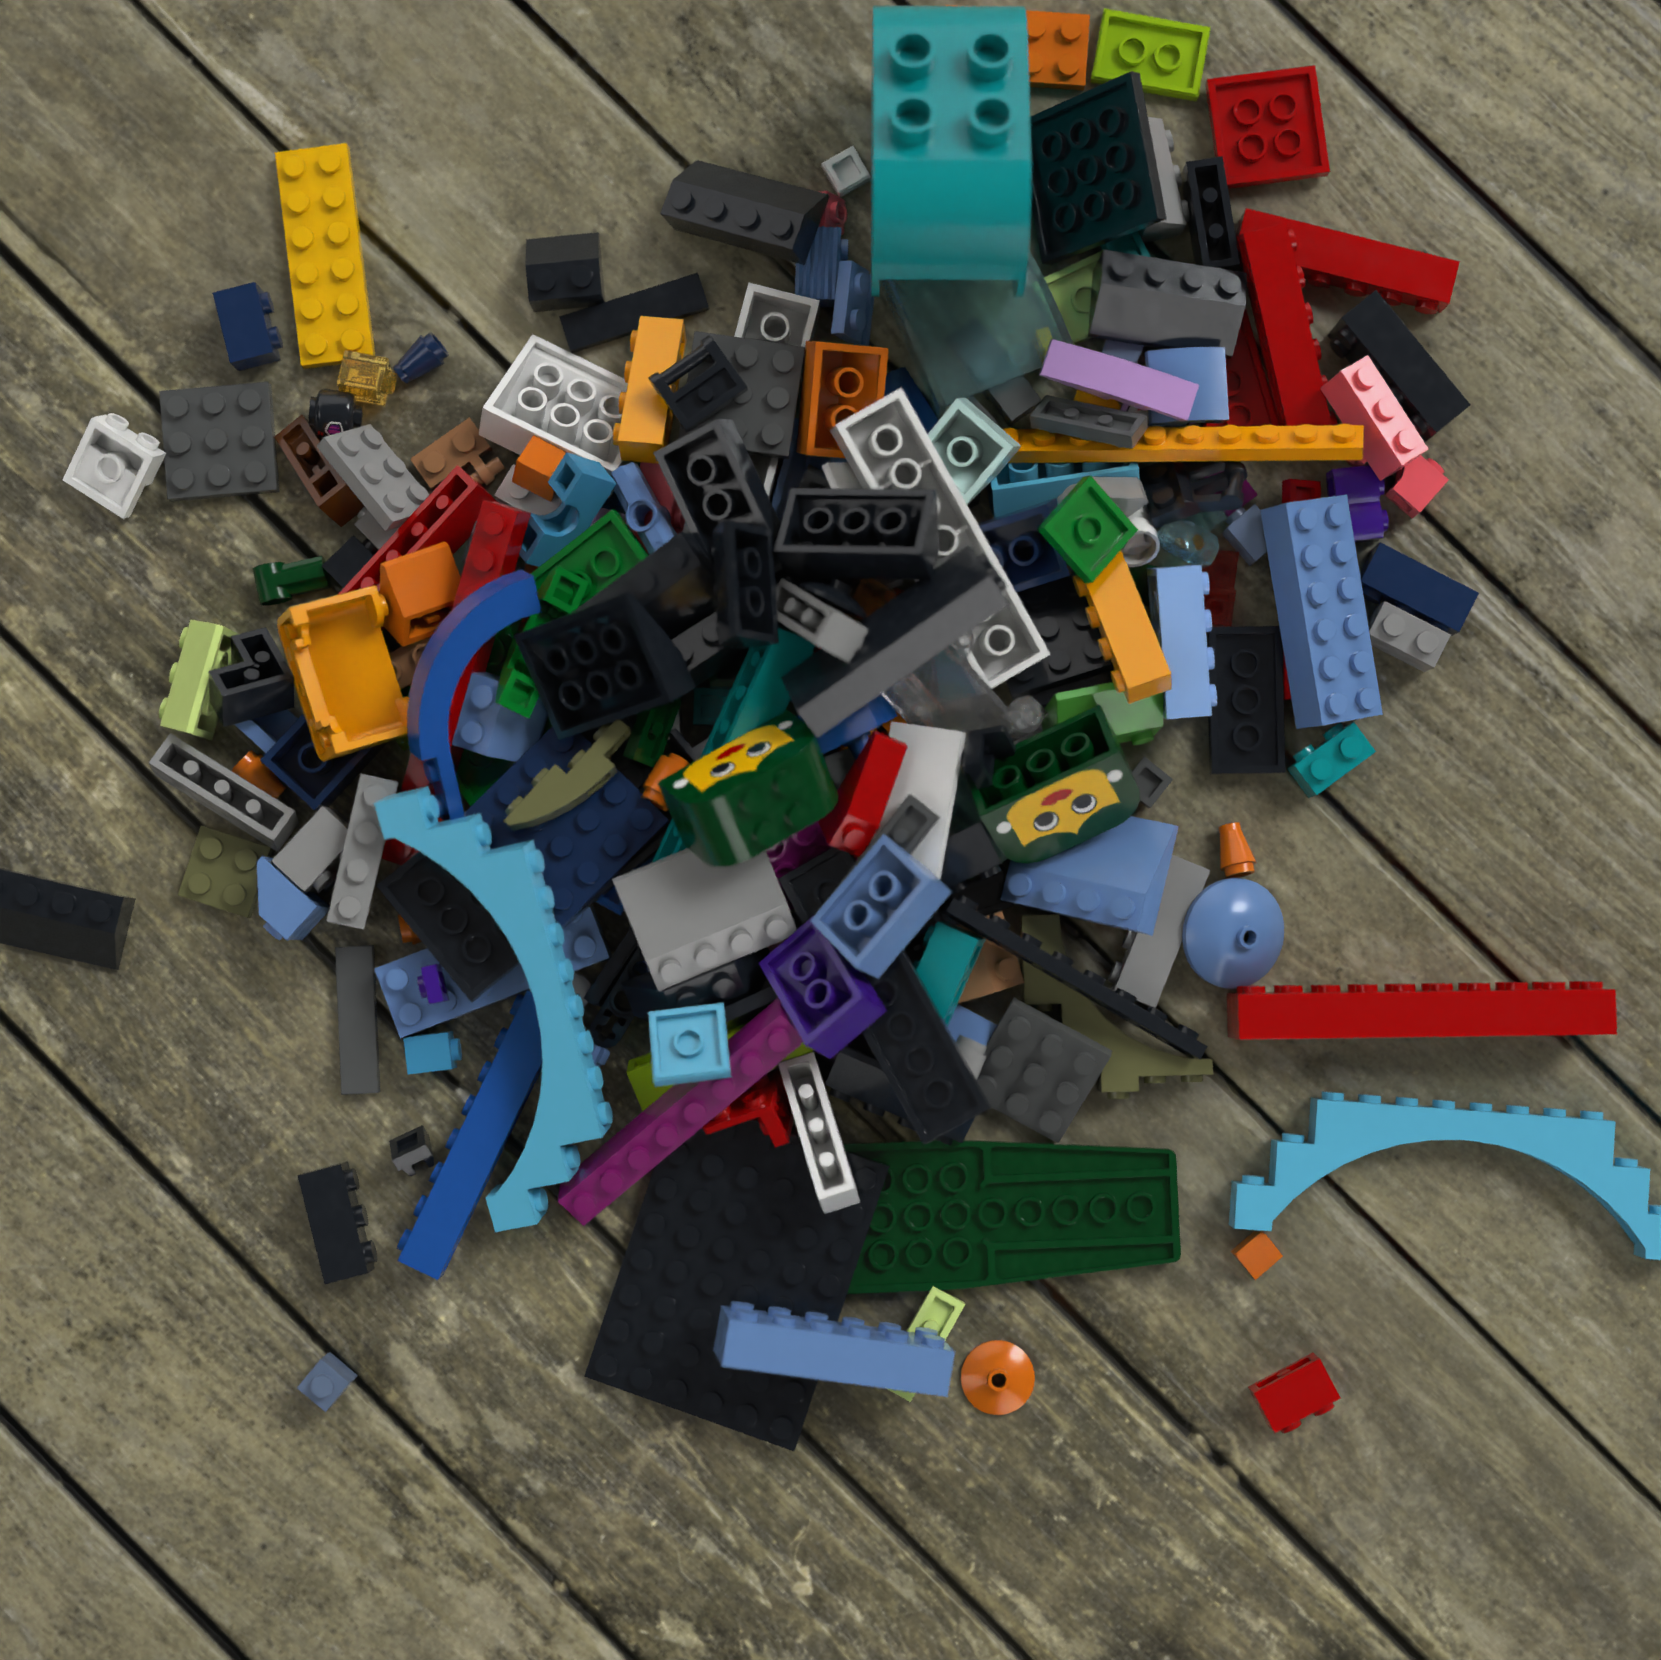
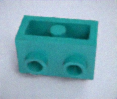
M1341 722L1337 723L1322 734L1326 740L1314 748L1310 743L1292 756L1296 762L1288 767L1287 770L1308 798L1321 793L1376 752L1355 722L1343 726Z

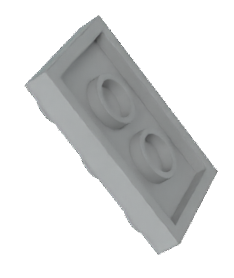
M371 424L323 437L316 446L385 531L400 527L429 496L427 490L417 482L406 468L405 463L395 455L383 440L382 435Z

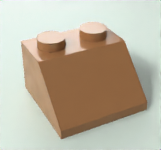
M1003 912L994 914L1004 919ZM960 924V925H957L958 927H960V928H962V929H965V930H967V931H969V932H971V933H973V934L978 935L977 933L971 931L970 929L966 928L965 926H963V925H961V924ZM925 936L920 938L921 944ZM986 939L958 1004L1025 983L1017 957Z

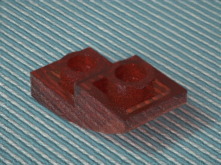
M1201 547L1199 565H1202V572H1207L1209 577V594L1204 595L1205 610L1210 609L1212 625L1231 627L1236 596L1234 588L1239 552Z

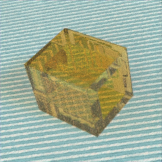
M345 350L337 386L339 391L353 393L356 401L385 406L388 394L394 393L397 376L396 372L392 371L388 358Z

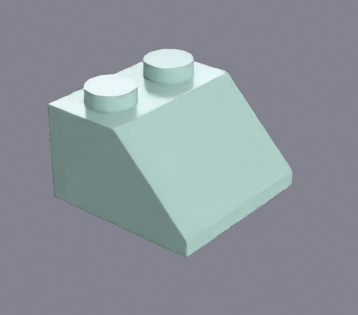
M957 398L928 433L931 442L967 505L1002 471L1021 447L1017 441L967 398Z

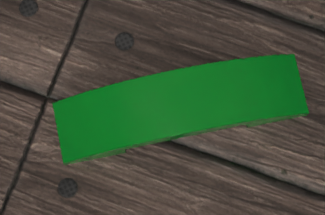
M555 565L537 591L541 612L523 618L516 634L572 613L578 608L589 582ZM513 638L500 675L495 703L529 719L539 698V693L516 640Z

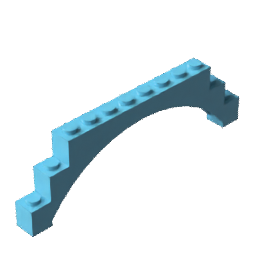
M429 786L388 795L374 803L384 840L395 838L422 852L447 869L475 895L490 912L508 938L522 965L531 989L541 1032L543 1063L541 1091L536 1116L525 1148L512 1173L504 1184L496 1185L485 1198L495 1232L537 1225L548 1209L547 1193L545 1189L540 1187L568 1182L579 1170L580 1153L577 1146L572 1145V1143L602 1138L613 1122L612 1108L609 1102L604 1101L601 1090L603 1087L602 1072L598 1066H595L592 1057L593 1039L591 1033L588 1030L585 1031L582 1020L584 1014L583 1002L578 994L575 995L572 984L574 979L573 966L570 959L565 958L563 951V929L560 923L555 921L552 911L554 896L551 888L545 885L543 878L544 859L539 849L536 850L533 840L491 849V831L488 824L483 822L481 813L438 822L439 806L436 798L430 794Z
M1322 1091L1321 1098L1311 1097L1308 1142L1304 1141V1135L1282 1133V1140L1271 1139L1268 1183H1264L1265 1177L1257 1175H1242V1181H1231L1229 1225L1234 1229L1272 1231V1221L1293 1199L1320 1178L1340 1166L1369 1153L1401 1144L1429 1140H1468L1499 1145L1544 1162L1575 1181L1616 1219L1633 1242L1634 1255L1644 1259L1661 1260V1205H1649L1648 1211L1650 1169L1638 1166V1159L1615 1157L1613 1164L1616 1121L1603 1119V1112L1580 1110V1117L1566 1116V1109L1543 1108V1114L1529 1113L1528 1106L1506 1105V1112L1492 1111V1104L1469 1102V1109L1455 1108V1101L1433 1099L1432 1106L1418 1105V1098L1396 1097L1394 1104L1381 1103V1096L1359 1094L1358 1101L1344 1100V1093Z

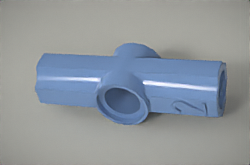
M631 462L627 465H621L611 472V477L616 482L613 490L626 512L627 524L638 533L650 555L677 535L671 524L670 513L664 506L660 505L637 463ZM652 510V520L645 526L644 518Z

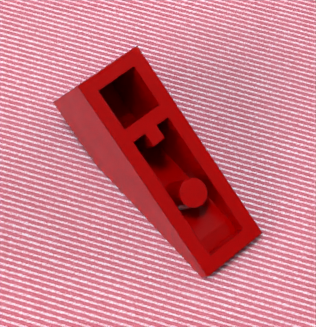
M875 730L872 732L837 790L838 802L836 806L818 822L828 845L861 857L880 826L907 750L906 743Z

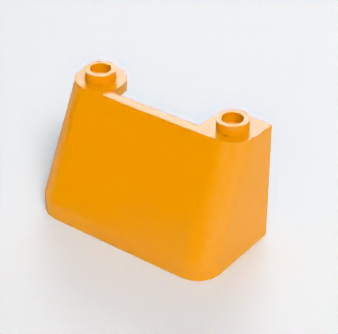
M376 585L289 607L277 620L280 641L288 666L294 676V685L316 753L323 762L408 735L407 709L409 697L402 696L383 637L381 626L384 624V617L388 616L389 610L385 597L382 594H378Z

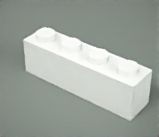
M814 1052L778 1063L817 1197L824 1214L861 1203Z

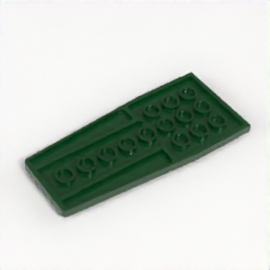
M921 1140L843 1144L845 1151L890 1165L848 1294L930 1291L933 1286L939 1290H957L1174 1263L1181 1257L1177 1161L1175 1152L1169 1148L964 1140L963 1143L954 1140L951 1146L938 1140H933L923 1145Z

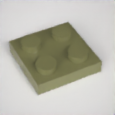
M201 825L178 896L251 918L258 898L257 861L261 856L271 857L273 849Z

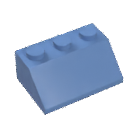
M883 834L810 922L855 968L878 979L952 891L927 867Z

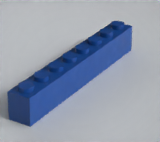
M527 990L525 995L518 994L510 1010V1014L514 1015L509 1029L503 1027L499 1032L493 1046L499 1050L493 1062L488 1060L485 1062L477 1081L482 1082L477 1096L471 1094L467 1099L461 1113L466 1116L461 1129H453L445 1146L450 1152L444 1163L439 1161L430 1176L429 1181L434 1183L428 1197L425 1195L421 1196L413 1212V1215L418 1217L412 1230L406 1229L397 1246V1249L402 1251L398 1258L399 1262L436 1280H439L444 1275L542 1070L541 1032L531 990Z

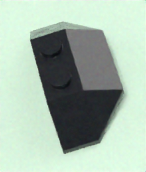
M765 947L659 992L650 971L623 981L621 984L634 1016L649 1022L648 1012L716 1003H724V1007L761 991L766 975L759 962L769 955L770 952L768 947Z

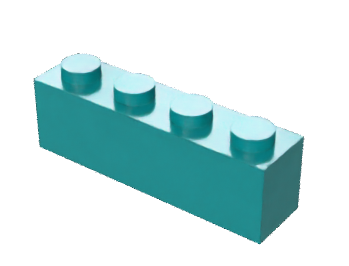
M938 921L936 926L931 925L927 930L922 943L926 947L921 961L916 959L913 965L948 1027L986 939L947 921Z

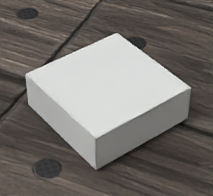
M854 146L821 163L822 169L839 197L846 195L871 180V176Z

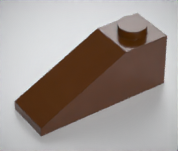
M300 415L274 436L317 506L333 521L342 527L361 511L364 504L316 447L322 438L316 434L313 426H309V421L305 416Z

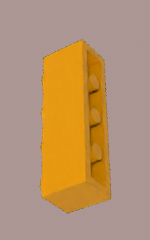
M640 316L638 330H632L630 351L633 352L632 361H626L624 379L628 385L626 392H621L619 397V414H622L621 423H615L613 429V444L619 446L622 461L658 464L654 452L669 445L674 414L656 392L648 377L655 372L661 374L684 357L687 342L684 319ZM680 379L669 386L673 393L678 390Z
M1122 551L1118 552L1092 583L1085 584L1078 575L1073 576L1074 585L1079 597L1086 596L1089 607H1086L1085 610L1089 624L1092 629L1098 627L1102 636L1101 639H1098L1101 654L1105 661L1111 659L1115 670L1111 672V677L1117 693L1124 691L1128 704L1171 690L1170 669Z

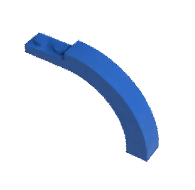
M523 570L503 575L483 585L458 604L441 622L428 641L413 676L407 709V734L410 752L421 761H424V772L429 783H433L434 797L439 806V816L437 818H441L444 821L465 817L448 736L450 706L458 680L474 654L494 634L519 619L541 612L534 576Z

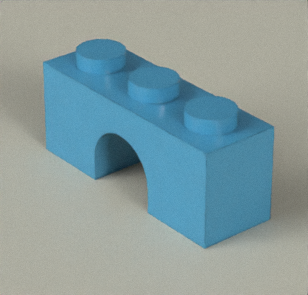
M566 452L548 481V484L562 502L555 511L549 514L537 515L531 513L519 553L525 563L540 567L590 527L616 485V482L601 463Z

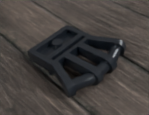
M1241 461L1158 462L1139 469V479L1142 482L1149 502L1147 503V508L1155 529L1201 512L1236 510L1243 504L1244 494L1242 493L1243 482L1247 479L1248 473ZM1223 490L1222 494H1213Z

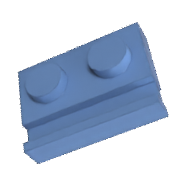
M852 260L839 261L831 334L847 343L869 346L874 297H871V274H869L867 269Z

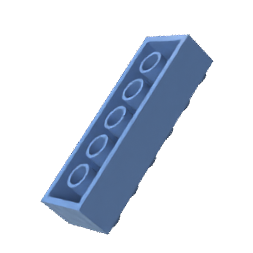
M1347 495L1289 502L1260 510L1296 729L1383 715Z
M593 905L563 928L564 943L562 947L565 958L570 959L574 973L611 958L612 953ZM428 948L374 968L400 1038L409 1037L531 990L520 963L475 1001L471 1002L442 967L449 1001L429 1004L428 999L422 998L420 995L417 977L422 976L420 967L440 963Z
M733 1301L731 1307L722 1305L720 1307L714 1352L723 1367L948 1397L955 1351L945 1342V1338L937 1336V1330L916 1327L915 1332L902 1331L900 1325L889 1322H879V1327L864 1325V1320L853 1317H843L842 1322L827 1320V1315L817 1312H806L805 1317L791 1315V1310L781 1307H769L768 1312L753 1310L754 1305L737 1301Z

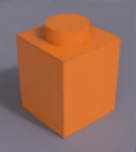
M533 435L516 461L512 482L551 502L556 493L548 484V481L566 454V451Z

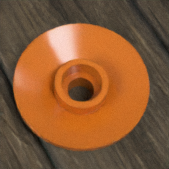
M991 1340L978 1345L967 1355L962 1365L961 1385L966 1398L975 1408L987 1414L1005 1415L1018 1410L1029 1399L1034 1388L1035 1374L1029 1357L1020 1347L1008 1341ZM997 1373L1003 1374L1006 1378L1005 1383L1001 1386H995L991 1381L992 1377Z

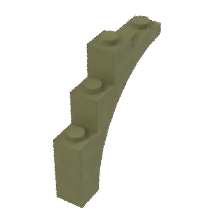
M1059 915L1019 916L1020 936L1023 932L1042 942L1040 949L1052 955L1054 951H1057L1067 956L1062 941ZM1021 960V973L1025 982L1021 984L1023 1003L1031 1005V1007L1040 1012L1053 1011V1004H1059L1060 1023L1112 1050L1109 1061L1098 1077V1091L1107 1092V1099L1130 1098V1092L1139 1091V1076H1144V1083H1166V1076L1181 1075V1082H1203V1075H1213L1212 1059L1176 1056L1155 1050L1129 1037L1109 1022L1088 998Z

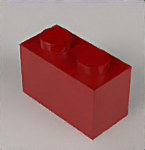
M1313 1352L1248 1386L1266 1423L1274 1433L1281 1431L1284 1434L1293 1431L1302 1424L1301 1419L1312 1413L1315 1416L1325 1414L1334 1408L1333 1402L1341 1399L1321 1359Z

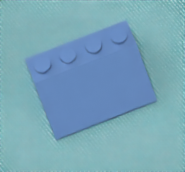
M1130 816L1122 824L1045 860L1034 863H1019L1011 860L1001 900L1022 907L1153 936L1179 826Z

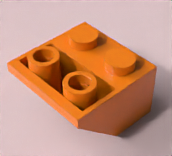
M445 541L381 563L380 594L385 597L389 610L388 616L384 617V624L382 626L402 647L431 637L441 622L452 611L461 576L450 547Z

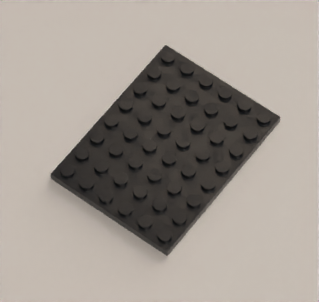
M751 1119L708 1135L705 1134L703 1127L654 1167L584 1377L795 1451L819 1379L721 1366L714 1352L721 1305L731 1307L733 1301L745 1302L754 1305L753 1310L768 1312L769 1307H781L791 1310V1315L805 1317L806 1312H817L827 1315V1320L838 1322L890 1165L845 1151L861 1203L824 1214L817 1197L799 1134L791 1132L789 1143L775 1147L770 1136H765L761 1131L757 1119Z

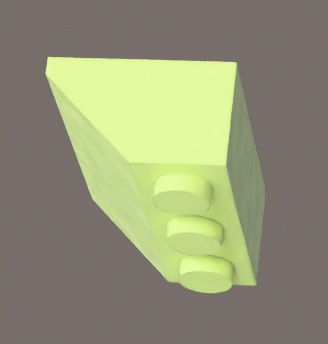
M190 620L189 627H185L180 636L179 647L182 648L179 661L173 664L169 674V683L172 684L168 698L165 697L160 705L159 718L162 719L160 726L212 741L218 716L210 703L209 671L232 665L231 636L238 633L222 625Z

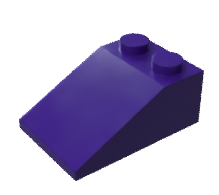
M812 916L759 962V965L805 1046L831 1059L887 1010L862 972L855 968L810 922L814 917Z

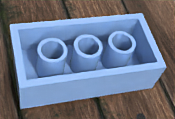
M1202 565L1147 568L1150 622L1171 672V690L1163 692V718L1177 719L1212 716L1211 707L1217 706V692L1215 684H1210L1209 669H1214L1215 661L1213 648L1207 647L1206 632L1212 631L1210 609L1205 610L1204 595L1209 594L1208 573L1202 572Z

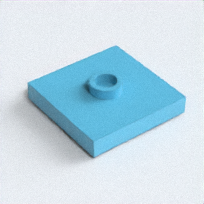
M724 1003L648 1012L655 1087L731 1078Z

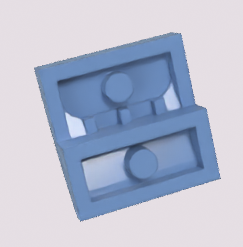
M1225 347L1171 348L1145 352L1146 367L1199 385L1188 421L1182 422L1148 410L1150 426H1184L1188 423L1223 424L1229 420Z

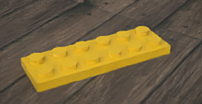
M347 143L275 152L301 366L304 369L376 360L350 148Z

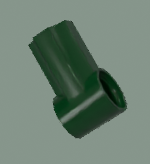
M319 556L287 564L285 562H271L252 568L260 605L281 604L292 600V596L331 588L329 573L322 567L325 563L324 557Z

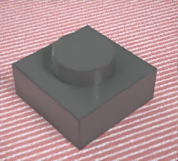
M1145 756L1132 770L1140 792L1139 802L1149 809L1173 779Z

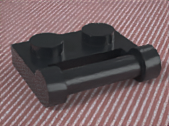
M710 335L700 341L701 345L661 374L655 372L648 377L656 392L664 400L686 433L748 391L744 381ZM709 357L714 361L715 364L675 393L669 388L672 383Z

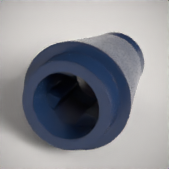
M430 332L425 337L420 335L398 363L393 366V369L401 380L408 384L410 381L443 365V360L449 354L439 339Z

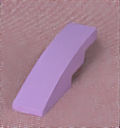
M1054 339L1050 340L1039 376L1102 399H1113L1143 411L1152 410L1182 422L1188 421L1199 388L1198 384L1173 375Z

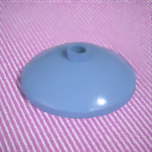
M1227 878L1217 881L1200 892L1187 911L1182 931L1185 956L1194 972L1212 985L1227 989H1236L1237 986H1249L1264 977L1277 961L1284 941V920L1276 899L1262 885L1242 878ZM1248 931V940L1244 942L1243 936Z

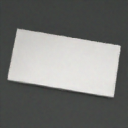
M891 721L889 737L906 743L907 750L880 826L871 839L870 844L906 797L912 794L941 817L912 853L915 859L927 867L940 880L966 733Z

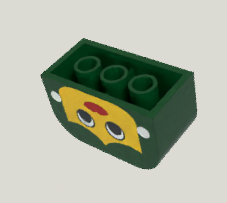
M1100 704L1015 744L1016 751L1014 756L995 759L992 787L977 789L971 776L966 775L980 818L993 840L1008 859L1019 863H1034L1045 860L1122 824L1135 812L1140 801L1137 783L1119 740Z
M787 710L657 782L683 845L703 862L714 867L740 864L757 856L820 820L831 812L838 802V793L816 735L804 721Z

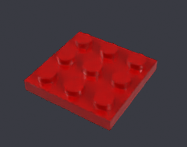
M1315 65L1206 80L1205 87L1215 157L1223 156L1228 189L1328 176L1330 167Z

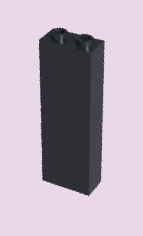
M968 545L935 568L932 580H918L861 620L859 624L867 628L868 631L863 638L861 648L855 652L849 663L824 649H820L781 677L796 711L817 738L1010 604L1001 592L1008 586L985 553L977 557L970 545Z

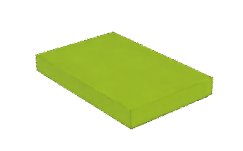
M1104 8L1090 83L1101 85L1133 71L1140 73L1142 88L1145 93L1197 102L1211 27Z

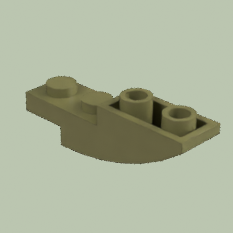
M620 719L614 721L612 725L610 723L602 725L593 737L596 742L587 752L580 750L569 762L568 767L571 770L567 774L556 764L550 770L547 768L542 769L531 782L534 788L523 799L521 796H518L506 809L505 813L508 815L504 820L506 825L512 831L533 827L550 821L587 800L617 773L615 765L609 759L630 737L629 727Z

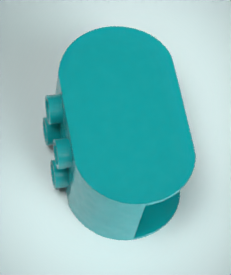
M873 6L871 61V297H879L880 280H1011L1014 298H1022L1027 277L1031 211L1028 28L1025 6Z

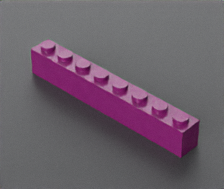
M779 998L728 1039L731 1078L682 1083L672 1086L584 1160L570 1181L560 1183L558 1202L583 1226L586 1225L804 1043Z

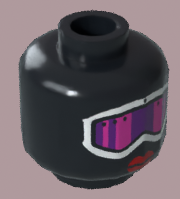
M322 389L318 392L317 397H311L309 426L314 427L318 436L326 437L362 426L363 406L356 405V398L352 392Z

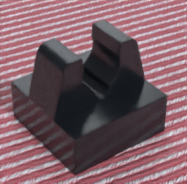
M423 1125L389 1141L392 1162L398 1171L403 1170L409 1176H413L416 1174L414 1164L421 1160H424L429 1168L434 1166L430 1138Z

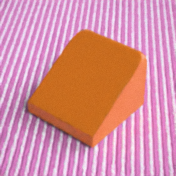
M1259 1230L1253 1231L1230 1251L1254 1280L1258 1279L1283 1257L1264 1231Z

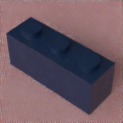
M1381 542L1371 550L1360 572L1364 599L1375 604L1386 601L1451 634V636L1460 632L1479 595V592Z

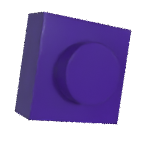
M441 964L420 967L422 976L417 977L421 997L427 998L429 1004L449 1001Z

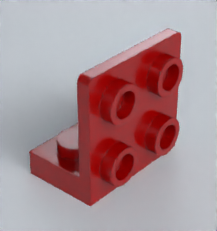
M779 1069L766 1073L703 1126L705 1134L708 1135L758 1117L761 1131L765 1136H770L775 1147L789 1143L794 1116Z

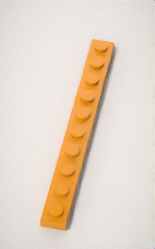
M1364 425L1151 426L1147 428L1133 449L1121 448L1092 440H1083L1058 433H1050L1039 429L1003 428L1008 435L1021 445L1020 449L1008 463L1363 460Z

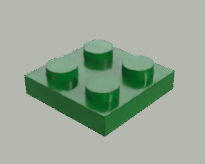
M1091 475L1083 477L1037 528L1085 584L1092 583L1138 531Z

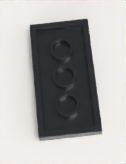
M1212 627V631L1206 632L1207 647H1212L1214 651L1215 664L1214 669H1209L1210 684H1215L1217 706L1211 707L1212 716H1208L1210 775L1283 774L1286 772L1283 647L1280 627Z

